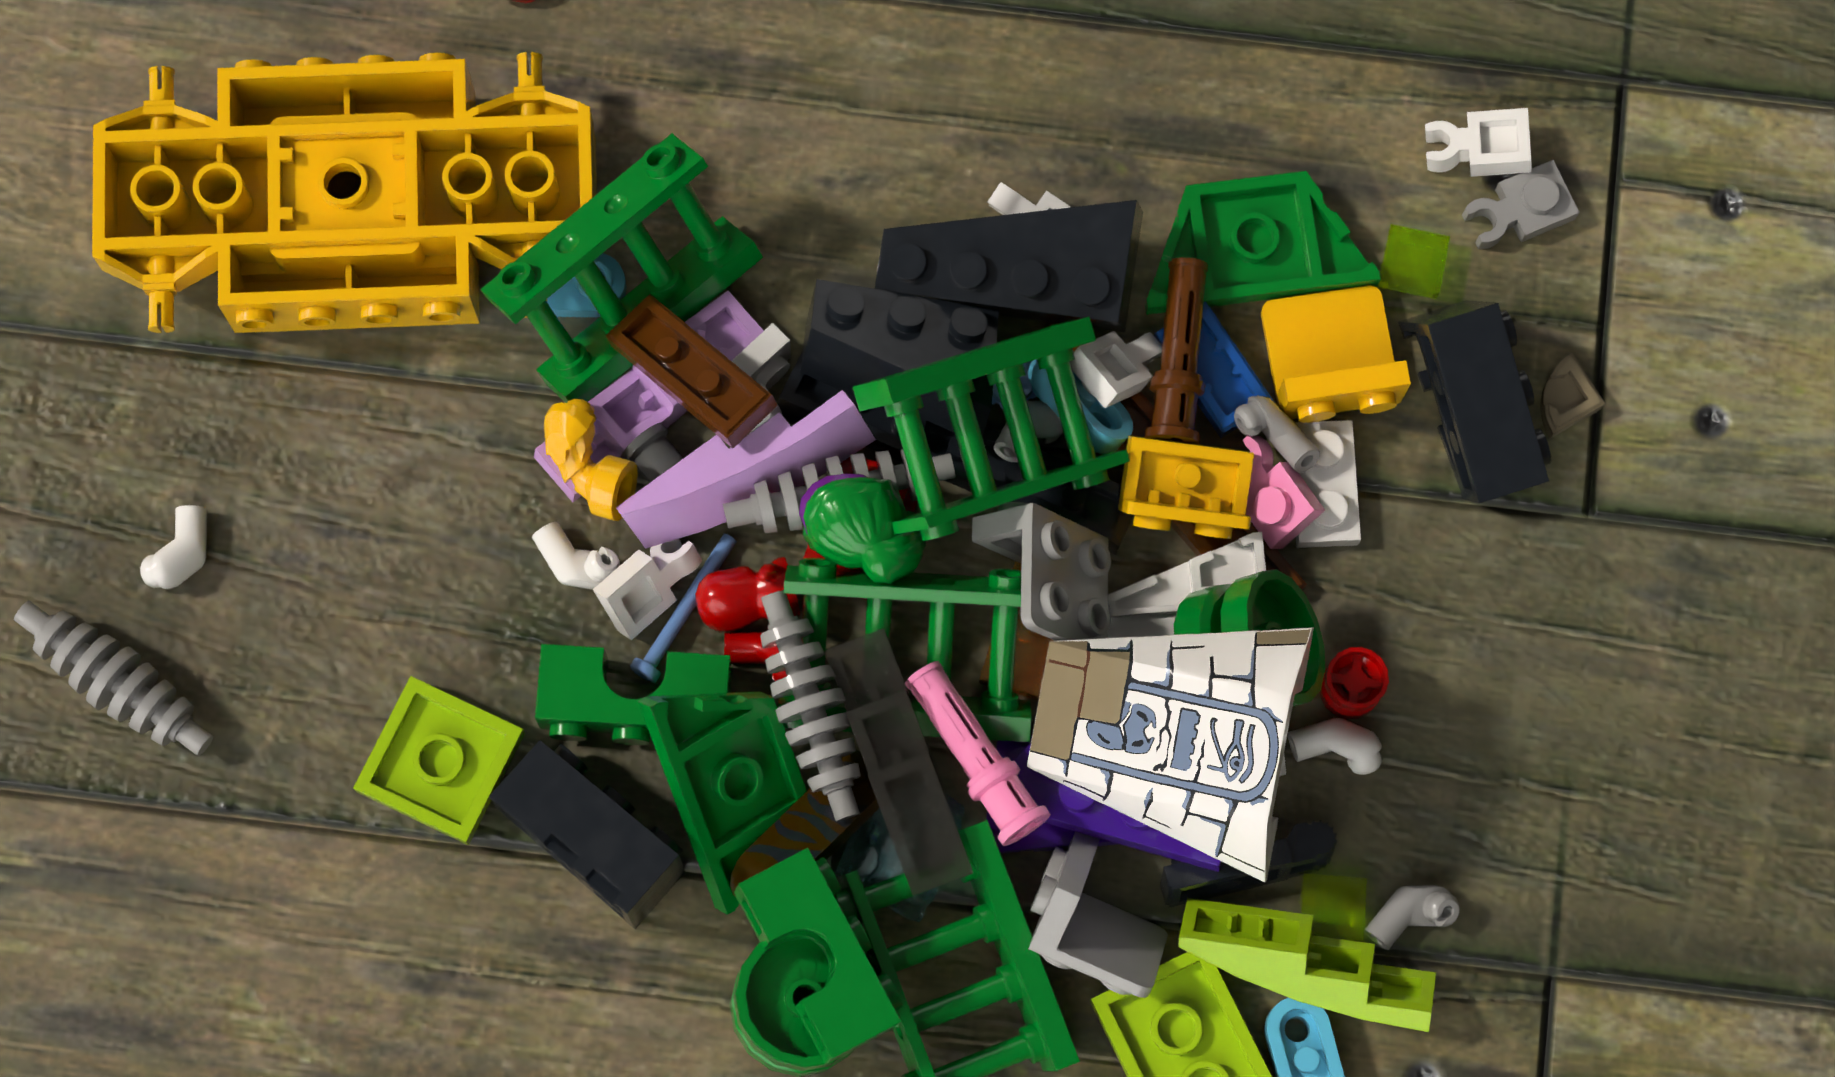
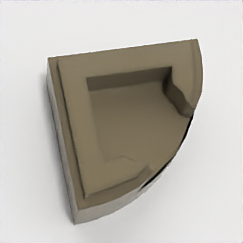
M1573 353L1565 357L1555 367L1543 388L1540 404L1541 418L1550 439L1601 410L1605 405V402Z

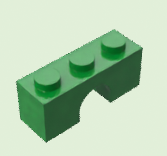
M541 644L535 720L540 729L550 730V738L562 741L587 740V732L611 733L612 741L619 744H650V733L638 704L640 699L621 697L614 693L607 685L608 657L603 647ZM667 651L664 679L658 689L649 696L731 693L730 655Z
M806 848L739 883L734 894L764 950L784 939L802 937L816 943L825 953L829 965V974L825 986L821 990L802 999L795 1006V1009L826 1065L895 1028L901 1022L896 1011L903 1007V1003L890 977L885 972L877 976L865 953L872 950V946L862 924L855 915L846 918L834 895L840 893L841 888L829 863L823 857L815 861L809 848Z

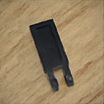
M1313 820L1312 824L1304 822L1294 825L1287 838L1274 841L1266 882L1222 861L1219 872L1171 859V865L1163 867L1160 881L1165 905H1169L1170 908L1186 904L1187 898L1204 900L1310 874L1314 869L1317 871L1320 868L1325 869L1327 863L1330 864V857H1332L1335 850L1337 833L1333 832V827L1328 826V822L1325 824L1321 820L1319 822H1314Z

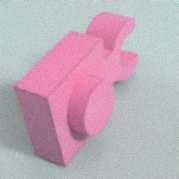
M1246 436L1243 442L1250 452L1254 453L1246 515L1251 517V522L1258 532H1262L1263 539L1270 549H1283L1318 518L1325 509L1300 474L1288 462H1279L1273 467V451L1264 438L1260 436Z

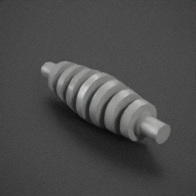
M903 449L901 450L902 464L893 466L889 451L875 452L878 469L868 471L863 453L850 454L853 474H862L877 479H889L892 481L897 493H899V490L908 488L912 502L917 500ZM950 453L932 457L939 481L955 478V470ZM838 456L825 458L828 476L843 474ZM814 463L802 467L805 486L794 488L789 471L778 475L780 491L769 494L767 482L764 480L754 484L755 494H751L750 498L723 504L728 529L756 522V525H763L765 533L777 532L775 518L786 516L790 531L803 530L802 521L799 516L801 498L813 483L819 481Z
M784 590L762 597L761 600L769 625L767 626L768 630L762 633L760 638L763 649L777 646L779 653L765 660L767 673L772 674L786 671L787 677L777 680L770 685L772 698L777 699L794 695L795 698L794 701L775 710L779 723H787L802 719L803 725L786 732L785 736L790 746L810 743L811 750L796 756V759L801 769L818 767L820 774L807 780L812 792L822 791L823 795H827L836 822L860 814L851 787L854 786L853 780L861 777L859 763L844 766L842 761L843 757L856 751L854 739L846 738L836 741L834 734L851 726L849 714L845 712L827 716L826 710L846 701L842 688L819 692L818 686L835 679L836 675L831 665H822L814 668L810 666L809 662L824 656L825 653L820 642L807 644L802 642L801 638L814 632L809 620H798V617L793 615Z
M31 601L25 602L19 608L14 621L34 635L33 651L43 660L48 659L54 654L50 664L51 668L60 677H64L71 672L68 684L78 694L88 690L86 701L94 708L101 710L109 705L107 715L119 722L126 720L132 715L129 727L140 734L146 733L156 725L152 732L151 740L162 746L168 745L171 741H178L194 754L200 756L211 744L214 736L193 721L191 715L194 711V705L185 697L179 698L171 705L176 695V688L167 680H162L155 685L159 675L158 671L148 662L138 667L141 655L131 647H125L118 652L120 641L107 634L96 640L98 629L86 622L81 623L74 629L76 617L64 610L56 615H48Z

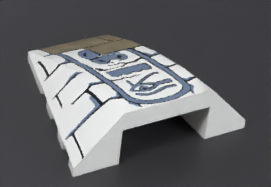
M1314 627L1049 641L1027 767L1266 882L1278 818L1273 817L1272 814L1295 694L1303 689Z

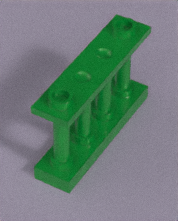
M673 133L659 144L648 149L641 159L516 261L506 265L494 279L480 289L484 296L515 325L527 316L553 354L536 371L545 384L565 403L572 399L590 401L633 366L631 362L611 346L606 335L649 294L683 322H686L763 258L754 241L722 216L717 221H712L689 183L704 171L708 165L703 157ZM670 198L695 239L666 261L642 221ZM623 238L647 275V278L619 300L594 260L619 239ZM575 277L600 314V317L572 339L546 299Z
M1090 317L1046 327L853 386L859 411L884 406L887 417L894 416L921 513L891 522L895 534L920 530L922 541L946 536L959 531L957 519L1070 481L1073 490L1094 486L1109 480L1107 469L1130 462L1127 449L1096 455L1070 365V361L1075 360L1072 348L1096 341ZM1037 360L1039 370L1046 368L1072 463L1048 471L1045 467L1020 377L1026 375L1023 363ZM987 375L989 385L996 384L1023 478L996 487L970 396L971 392L976 391L972 379ZM936 391L939 401H946L972 496L945 504L918 410L924 407L921 395Z
M805 558L799 561V566L787 565L784 593L804 594L803 619H808L814 630L813 633L803 637L802 642L803 644L820 642L825 653L824 656L809 662L811 668L826 664L829 596L867 598L862 683L856 686V690L842 689L846 701L826 710L827 716L848 712L851 726L843 730V732L941 737L913 693L893 692V687L887 685L892 600L930 602L926 665L939 661L950 681L955 603L993 605L988 690L982 692L981 697H961L974 714L989 740L1030 742L1031 702L1030 700L1019 699V695L1013 692L1018 608L1021 607L1020 570L994 569L989 571V577L912 572V574L906 575L891 584H876L867 577L863 569L837 568L836 563L825 558ZM827 682L818 686L819 692L831 689V684ZM794 695L779 698L778 708L794 701ZM802 719L783 723L784 728L794 729L803 725Z
M988 820L953 832L952 835L956 846L950 848V855L868 887H863L857 870L837 877L841 892L834 895L846 918L855 915L862 924L872 946V950L865 953L877 976L885 972L890 977L903 1003V1007L896 1011L901 1022L893 1028L909 1071L901 1075V1077H985L1027 1059L1033 1064L1040 1062L1043 1071H1058L1080 1062L1038 953L1028 949L1032 935ZM959 878L963 883L971 882L979 903L978 906L973 907V915L889 948L886 947L874 916V911ZM982 938L986 943L994 942L1002 966L996 968V975L916 1007L909 1008L896 972ZM1003 999H1006L1010 1004L1017 1002L1025 1026L1019 1028L1018 1036L938 1068H932L919 1034L920 1032Z

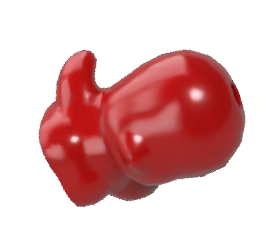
M785 556L779 557L771 563L764 564L757 572L748 566H740L707 574L699 582L695 593L698 612L703 623L710 629L722 633L744 628L763 618L768 619L761 598L784 590V579L788 565ZM787 594L793 615L799 617L801 614L797 595Z

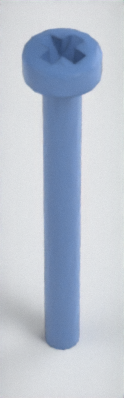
M725 533L722 535L644 659L634 658L630 668L638 676L652 683L657 682L661 672L656 667L697 605L695 593L699 582L707 574L720 569L737 542L733 537Z

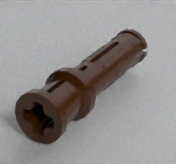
M1181 257L1172 259L1168 264L1169 280L1164 317L1160 370L1153 374L1149 383V389L1155 393L1152 427H1148L1145 430L1144 438L1200 445L1201 435L1195 431L1198 397L1203 396L1205 393V383L1203 377L1197 374L1206 272H1208L1209 266L1203 260Z

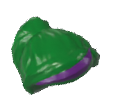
M862 474L830 475L813 483L801 498L799 516L804 524L803 537L810 549L816 551L828 561L849 569L861 568L867 577L876 584H891L906 575L912 574L923 557L926 541H922L920 530L901 534L894 533L891 522L915 515L916 513L906 511L900 494L895 491L892 481L889 479L870 478Z

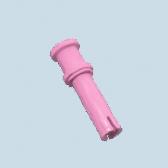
M934 661L912 674L908 681L905 682V685L921 704L938 733L964 769V772L970 779L967 783L969 788L968 794L973 801L982 802L1000 829L997 838L1003 846L1010 845L1042 825L1050 817V812L1044 805L1037 806L1018 777L1021 770L1014 760L1011 761L1009 757H1001L972 711L949 680L941 663Z

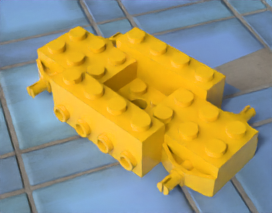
M527 52L517 55L518 87H514V92L477 106L475 89L466 60L456 59L455 56L447 53H427L420 56L417 61H395L393 58L384 55H367L359 58L358 63L333 64L331 60L326 58L308 57L298 60L296 65L272 66L269 62L263 60H242L237 62L235 67L217 68L218 121L204 114L177 106L174 100V68L161 66V74L158 66L150 67L148 69L149 100L143 101V106L106 118L93 125L92 257L102 271L142 289L149 296L148 330L154 333H162V328L166 333L175 331L174 296L177 295V292L184 290L218 271V306L234 333L480 324L479 265L476 258L502 270L506 265L516 261L597 194L596 137L590 106L545 90L542 81L543 56L536 52H531V75H529ZM345 171L357 174L361 178V185L353 196L346 199H338L328 193V184L336 174Z

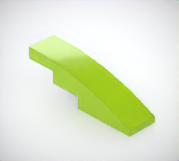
M1187 898L1179 935V948L1240 979L1293 1000L1361 1020L1429 1032L1436 972L1373 964L1375 944L1312 935L1314 915Z

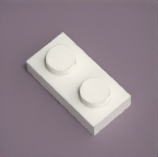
M1352 420L1313 423L1295 422L1320 451L1317 463L1309 470L1299 474L1325 509L1318 518L1296 536V548L1358 545L1361 541Z

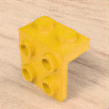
M1367 285L1272 299L1263 305L1261 319L1277 406L1291 419L1299 418V421L1302 423H1313L1330 419L1338 412L1360 409V413L1373 414L1393 409L1397 404L1401 403L1411 385L1407 361L1395 362L1383 297L1377 287Z

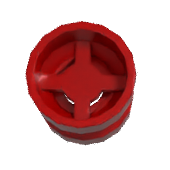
M1349 647L1337 653L1325 669L1320 690V698L1325 707L1335 716L1344 719H1359L1369 714L1384 696L1388 687V669L1383 659L1374 651L1363 647Z

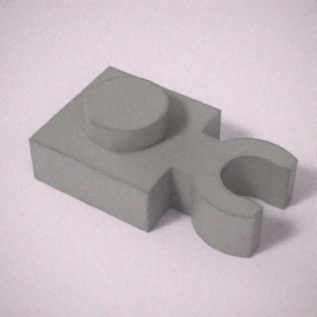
M1554 160L1532 168L1531 173H1520L1499 182L1495 191L1500 201L1490 198L1476 199L1467 205L1462 217L1464 221H1468L1477 216H1484L1491 221L1493 229L1480 234L1475 242L1478 249H1488L1495 246L1502 239L1505 231L1510 228H1514L1520 242H1524L1574 221L1580 212Z

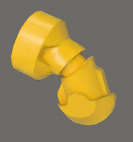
M572 399L567 403L553 404L548 409L544 419L546 455H550L554 463L558 465L564 483L571 480L575 486L574 490L587 500L591 514L613 521H620L623 517L616 507L635 494L638 477L636 463L612 455H607L598 463H594L590 457L593 453L591 444L595 435L594 423L596 416L594 414V407L583 399Z

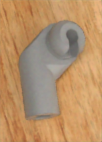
M1251 396L1248 398L1247 404H1242L1236 408L1234 420L1239 430L1249 437L1262 432L1297 473L1305 472L1317 463L1320 451L1301 428L1269 397Z
M1436 885L1402 886L1394 892L1365 928L1364 932L1380 947L1389 950L1407 926L1447 927L1452 925L1459 916V902L1444 887Z

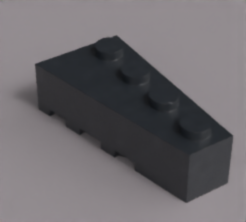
M1137 200L887 228L883 230L874 289L999 309V316L1061 324L1090 317L1092 328L1125 332L1143 211Z

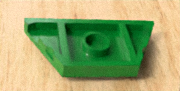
M1307 171L1192 184L1185 187L1146 300L1145 310L1146 315L1166 312L1169 280L1168 264L1174 258H1195L1208 263L1204 302L1209 307L1279 299L1367 285L1377 287L1381 280L1380 272L1373 262L1370 264L1367 262L1350 239L1351 231L1337 212L1330 210L1323 201V193Z
M763 692L646 696L640 699L638 704L714 907L728 915L735 911L740 904L733 895L730 886L731 873L737 860L807 792L794 753L785 736L784 725L778 721L775 712L777 709L775 700L772 696Z

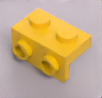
M1128 435L1126 449L1130 462L1124 463L1118 510L1134 515L1133 526L1170 531L1172 520L1195 523L1194 534L1231 539L1233 528L1250 530L1251 517L1246 515L1254 459L1253 452Z

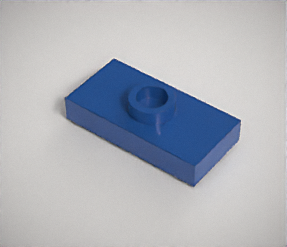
M1204 302L1197 374L1203 377L1205 393L1203 396L1198 397L1197 404L1219 437L1223 438L1238 428L1234 420L1235 410L1238 406L1247 404L1249 397L1260 395L1269 397L1272 401L1273 399L1209 305ZM1164 328L1154 334V337L1161 345L1163 344Z

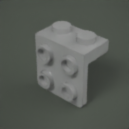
M1004 503L998 507L997 512L973 517L972 542L1022 564L1021 620L1027 629L1054 641L1108 638L1110 627L1108 572L1111 566V557L1108 550L1107 537L1035 503Z
M1075 832L1067 851L1055 846L1041 879L1042 883L1030 911L1039 914L1040 917L1028 949L1042 955L1047 962L1062 969L1073 968L1100 980L1104 986L1113 992L1146 998L1154 986L1168 934L1162 927L1082 893L1100 839Z

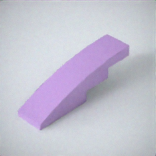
M729 291L722 294L685 322L731 361L764 331ZM633 365L632 370L588 401L594 407V414L596 416L594 423L595 435L591 444L593 453L590 457L594 463H598L607 455L620 457L626 447L646 429L657 423H662L668 428L688 410ZM545 442L535 448L534 458L572 502L579 499L581 495L574 490L573 482L570 480L564 483L558 465L554 463L550 455H546Z
M842 390L792 427L779 412L747 435L734 448L728 449L721 438L715 435L621 503L616 509L646 549L725 523L726 517L723 504L750 498L751 494H755V483L766 480L769 494L780 491L778 475L790 471L794 488L805 485L802 474L803 466L814 463L817 476L820 477L827 472L825 458L838 456L841 463L849 458L850 454H855L876 439L854 403Z

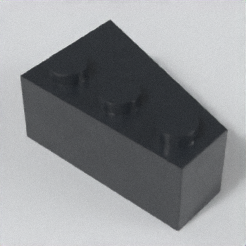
M816 279L805 326L800 372L855 396L853 386L997 343L999 309ZM987 375L972 379L976 391L970 393L982 436L992 408L993 385H989ZM936 391L921 395L924 407L918 410L923 427L929 421L954 432L946 401H939Z
M1465 300L1399 321L1398 324L1404 339L1416 336L1427 370L1421 371L1417 375L1424 392L1433 390L1442 424L1438 425L1437 429L1463 499L1480 504L1549 482L1545 465L1551 463L1550 448L1542 430L1539 428L1534 429L1528 406L1534 404V393L1525 371L1522 369L1517 370L1511 347L1517 345V334L1509 313L1506 310L1501 311L1497 302Z
M539 740L492 792L489 799L500 812L629 925L636 929L685 874L679 856L683 850L658 827L654 826L649 831L632 817L631 814L636 809L611 786L607 784L601 791L585 778L583 774L589 768L568 748L560 744L553 751Z

